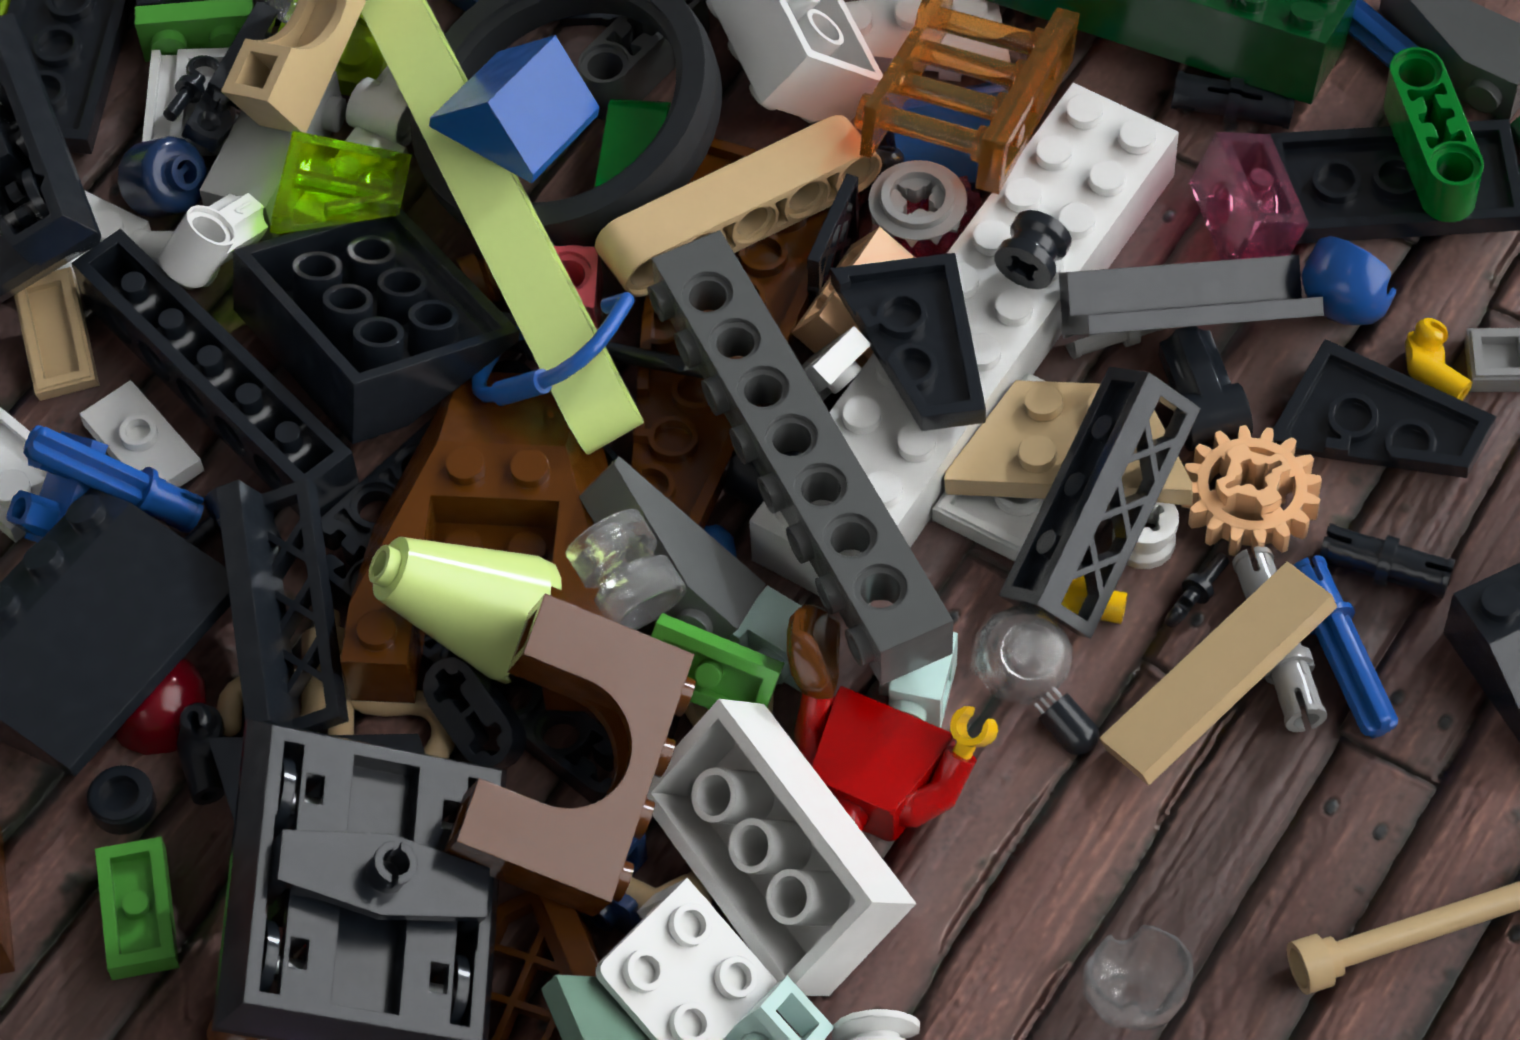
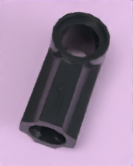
M1188 326L1175 330L1169 338L1159 342L1158 355L1171 388L1201 408L1184 443L1185 448L1188 451H1195V447L1198 444L1208 447L1213 446L1214 435L1218 431H1222L1230 440L1237 439L1239 427L1243 425L1248 427L1252 436L1253 421L1246 393L1239 383L1231 384L1210 330H1201L1197 326Z

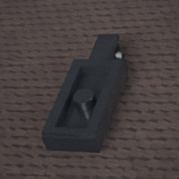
M262 1L255 4L211 77L205 93L186 122L181 135L183 138H188L208 149L209 152L214 153L228 137L234 124L228 107L230 105L237 110H240V108L226 97L221 90L244 40H264L273 36L274 34L271 31L279 10Z

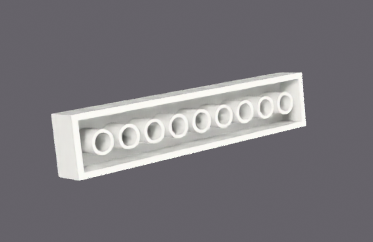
M1072 83L947 252L956 254L986 406V418L1016 380H1022L1027 372L1032 375L1035 373L1062 334L1058 273L1108 269L1174 177L1178 131L1075 83ZM1026 210H1035L1051 215L1067 228L1072 238L1071 247L1062 260L1055 261L1056 274L1051 283L1046 288L1038 290L1028 289L1015 284L998 270L994 262V255L999 245L1005 239L1011 238L1010 226L1015 217L1020 212ZM873 353L829 413L907 544L911 547L932 518L933 507L945 491V471L982 423L921 431ZM817 500L812 502L811 504L823 506L828 505L832 502L827 500ZM763 501L749 520L752 561L819 596L815 584V578L818 575L810 561L801 564L795 557L786 535V528L789 525L781 511L772 514ZM844 550L839 554L856 556L862 552L858 550Z

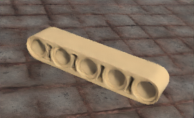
M834 115L614 219L600 231L595 241V250L626 292L631 293L633 297H642L648 295L647 288L654 284L653 257L721 230L733 252L736 253L831 207L846 174L858 177V193L866 189L880 173L882 161L880 156L846 117Z

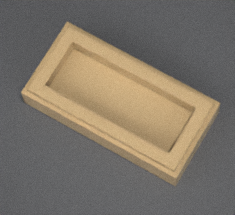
M68 267L53 271L15 294V303L34 392L37 398L42 401L100 386L77 279L72 268Z

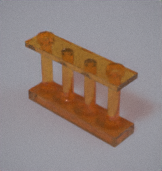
M922 0L918 8L914 27L872 94L864 93L859 101L854 125L855 128L862 130L860 155L872 158L887 131L971 154V161L979 163L975 188L999 194L1073 62L1080 13L1057 7L1045 29L1037 27L1032 32L952 10L953 0ZM948 33L1028 56L1027 60L1018 59L1016 64L944 45L941 42ZM927 65L1009 87V92H999L996 97L921 75ZM907 98L990 120L989 127L981 125L978 130L901 108Z

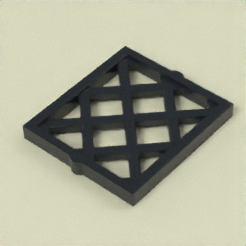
M846 174L807 258V292L810 297V305L820 295L822 287L831 276L830 268L837 267L850 246L857 242L859 238L857 176Z

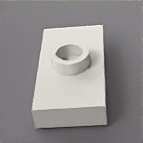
M131 380L79 413L83 425L97 441L108 445L106 452L112 458L141 471L145 467H152L158 471L160 478L178 487H181L204 471L201 459Z

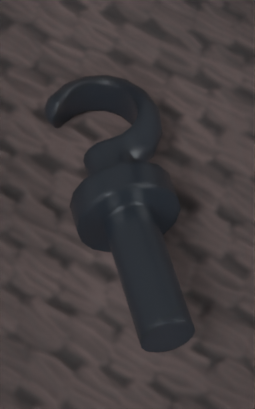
M199 55L188 62L186 66L187 75L181 76L176 82L175 90L177 94L163 111V115L167 120L175 121L189 103H198L205 93L203 84L206 78L196 69L207 66L216 71L220 64L218 60L211 56Z
M1217 553L1200 574L1191 573L1183 580L1181 586L1184 593L1165 617V624L1168 627L1174 628L1180 624L1196 603L1205 604L1211 599L1214 594L1213 582L1230 562L1226 555Z

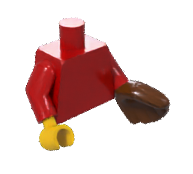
M803 605L790 616L787 628L786 653L789 670L802 692L794 730V743L861 832L865 831L885 841H894L898 839L906 827L917 828L955 806L977 762L973 755L976 747H985L996 739L998 733L997 723L994 719L988 718L982 726L981 733L972 739L967 732V724L974 714L975 707L964 706L958 709L952 716L950 722L951 732L844 686H840L835 696L839 678L840 623L837 618L829 616L825 608L815 605Z

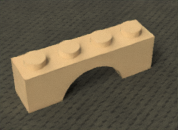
M298 0L292 16L275 35L264 40H244L221 92L259 126L306 135L366 0Z

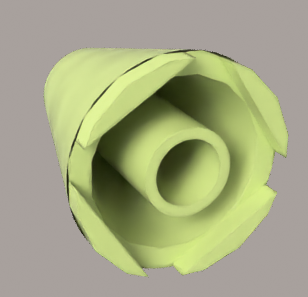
M398 537L389 545L381 546L372 558L368 573L369 580L373 583V593L376 599L486 677L504 684L512 682L508 677L510 673L507 671L529 611L545 593L551 595V586L562 590L561 576L556 565L540 556L407 537Z

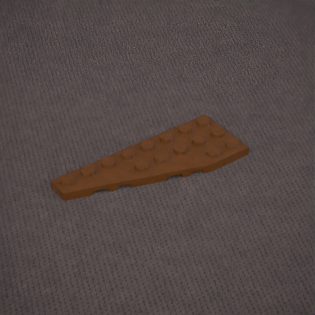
M714 138L704 160L687 184L758 150ZM862 191L858 193V203L862 197ZM831 207L734 253L790 347L795 338L792 332L810 306V297L807 292V258ZM645 295L640 348L680 355L674 339V334L677 331L670 319L663 322L659 320L651 305L649 296ZM704 310L703 312H711L715 310ZM733 356V357H730V359H740V358H743L742 356ZM638 366L636 406L644 423L633 429L632 468L704 530L726 484L729 465L736 453L729 435V429L732 426L724 413L715 416L711 411L702 390L701 381L704 379ZM764 403L755 406L762 407Z

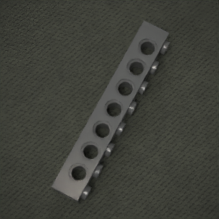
M721 230L653 257L654 284L649 286L647 291L657 317L661 322L670 319L677 331L674 334V339L684 364L689 369L697 366L704 378L701 381L702 390L711 411L715 416L724 413L732 426L729 429V435L738 458L743 464L752 462L760 477L757 478V483L767 508L772 514L781 511L789 525L786 528V535L795 557L801 564L810 561L818 575L815 578V584L819 597L829 614L840 613L848 627L845 630L848 647L858 665L862 667L869 664L879 683L883 685L953 654L952 617ZM704 310H715L711 312H703ZM733 356H742V357H743V358H740V359H730V357H733ZM761 403L773 404L768 407L755 406ZM789 451H798L802 454L796 456H787L783 453ZM817 500H827L832 502L828 505L823 506L811 504L812 502ZM844 550H858L862 552L856 556L839 554ZM876 600H885L893 603L884 608L869 605V603Z

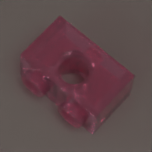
M1232 132L1215 133L1189 184L1220 259L1234 260L1291 255L1309 223L1271 135Z

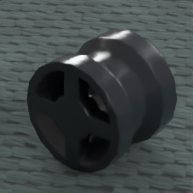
M1035 210L1022 211L1015 217L1010 226L1011 238L1005 239L995 252L994 262L998 270L1015 284L1028 289L1038 290L1046 288L1056 274L1055 261L1062 260L1071 247L1072 238L1067 228L1051 215Z

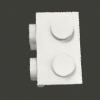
M688 878L654 894L637 911L643 919L596 967V976L599 982L650 1040H723L733 1027L778 983Z

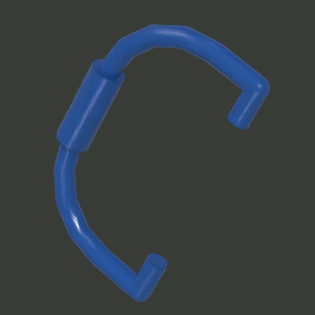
M624 292L603 299L601 301V309L605 314H608L603 324L582 348L558 366L547 371L545 369H537L497 381L492 384V387H488L487 380L499 360V356L472 377L473 395L484 403L495 402L499 406H504L548 393L553 385L566 380L581 370L605 348L633 306V295ZM520 331L519 341L525 340Z

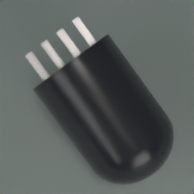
M1053 687L1052 690L1060 699L1056 701L1047 692V697L1054 703L1050 706L1043 697L1039 700L1046 706L1047 710L1044 712L1035 703L1034 706L1042 714L1038 719L1067 752L1073 755L1089 753L1099 741L1100 733L1097 725L1068 693L1062 696Z

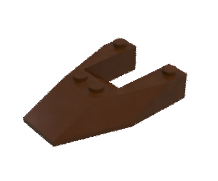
M491 372L487 380V386L492 387V384L497 381L524 373ZM471 377L443 399L373 527L349 602L340 662L350 700L396 703L416 702L425 633L376 599L373 593V583L370 582L368 576L369 567L376 551L383 545H389L398 537L540 556L555 564L561 576L562 590L551 586V596L621 624L626 575L579 498L582 492L608 467L604 449L602 447L589 455L585 453L569 428L551 390L543 395L499 406L495 402L484 403L473 395ZM542 687L546 710L591 712L578 701Z

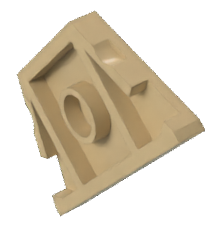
M1016 380L986 418V422L982 423L945 471L946 494L1045 499L1100 383ZM1154 410L1149 420L1153 440L1162 437L1165 433V429ZM1179 456L1156 502L1192 505V481ZM1139 460L1129 463L1122 476L1125 497L1135 494L1143 479Z

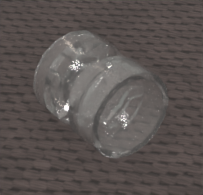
M636 509L619 511L592 525L569 545L565 553L585 588H598L599 591L594 601L603 617L634 630L658 619L662 613L665 614L683 598L687 591L686 585L669 558L664 555H654L658 545L657 539L640 512Z

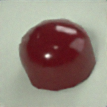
M182 659L114 734L115 738L123 747L143 755L176 751L177 739L181 730L179 727L180 714L190 704L196 702L206 704V681L191 662Z

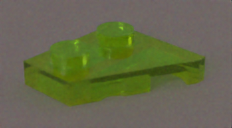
M292 131L271 217L270 233L283 234L400 215L412 155Z

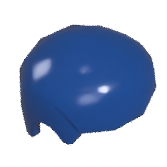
M1333 236L1318 240L1305 263L1301 275L1307 298L1323 297L1324 316L1328 320L1344 325L1357 326L1375 323L1385 316L1396 294V289L1393 287L1387 294L1391 271L1386 264L1357 245Z

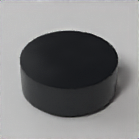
M120 765L104 770L94 778L87 791V804L95 823L102 830L111 834L124 835L140 830L151 820L157 806L156 794L150 779L143 771L132 766Z

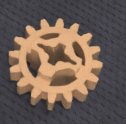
M1246 425L1239 427L1238 438L1230 440L1222 431L1216 432L1213 449L1198 444L1195 447L1193 463H1186L1184 467L1192 481L1193 492L1192 505H1181V507L1190 509L1188 525L1191 529L1206 525L1205 543L1209 546L1217 543L1221 538L1229 541L1228 553L1231 556H1236L1242 545L1251 546L1254 556L1253 547H1264L1265 544L1272 543L1281 553L1288 551L1290 534L1304 539L1308 533L1310 520H1316L1318 516L1322 479L1319 475L1311 474L1314 462L1312 455L1295 457L1297 440L1291 437L1281 445L1274 443L1273 429L1268 427L1263 431L1260 438H1251L1250 431ZM1220 473L1222 478L1216 480L1215 489L1210 491V482ZM1292 492L1293 500L1283 511L1280 506L1285 503L1286 495Z

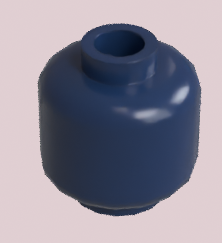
M167 136L132 146L123 155L118 166L117 182L121 196L132 210L142 216L160 218L188 211L190 207L196 206L202 200L199 190L208 173L204 159L194 145L185 139Z

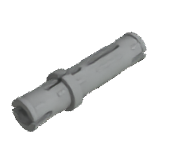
M1265 546L1253 547L1259 571L1253 570L1247 549L1238 553L1232 561L1246 599L1277 571L1274 555L1270 548ZM1301 642L1264 676L1268 683L1275 686L1284 715L1285 726L1292 732L1305 731L1300 706L1305 707L1312 729L1318 727L1327 719L1326 709L1322 705L1311 674L1315 668L1309 648L1302 646Z

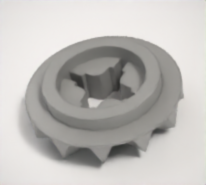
M906 161L886 169L874 181L869 192L868 201L872 224L879 225L892 238L899 237L905 239L911 248L920 240H931L937 245L942 235L947 232L957 233L964 214H967V194L961 180L948 168L930 161ZM929 197V212L919 208L912 214L909 213L907 215V200L917 204L922 199Z

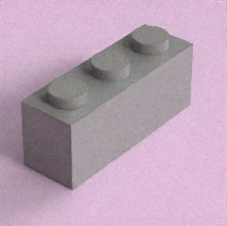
M334 71L306 135L259 126L245 112H240L199 190L203 206L209 207L228 194L243 196L249 193L264 206L263 216L268 229L261 240L266 241L279 237L285 223L290 224L295 219L294 209L301 200V192L308 178H314L318 174L323 162L324 147L331 133H337L344 123L347 102L341 96L336 71Z

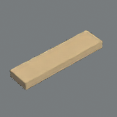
M1287 561L1099 738L1105 750L1149 786L1337 608L1332 594Z

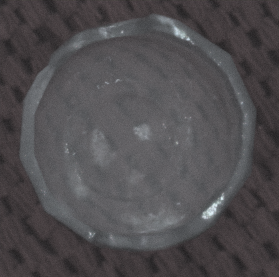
M1012 606L992 615L975 635L971 646L969 668L971 674L977 675L986 685L993 698L1029 705L1040 701L1039 699L1042 697L1044 699L1048 698L1047 692L1053 696L1055 694L1053 688L1055 687L1058 690L1068 679L1073 660V648L1068 636L1058 622L1034 609L1024 606Z
M1153 925L1141 926L1137 933L1127 940H1115L1112 935H1108L1084 965V996L1100 1018L1113 1027L1138 1031L1159 1028L1167 1024L1179 1012L1187 1000L1193 979L1192 954L1177 936Z

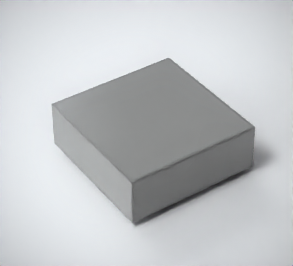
M1467 328L1464 344L1468 379L1473 382L1470 392H1520V328Z

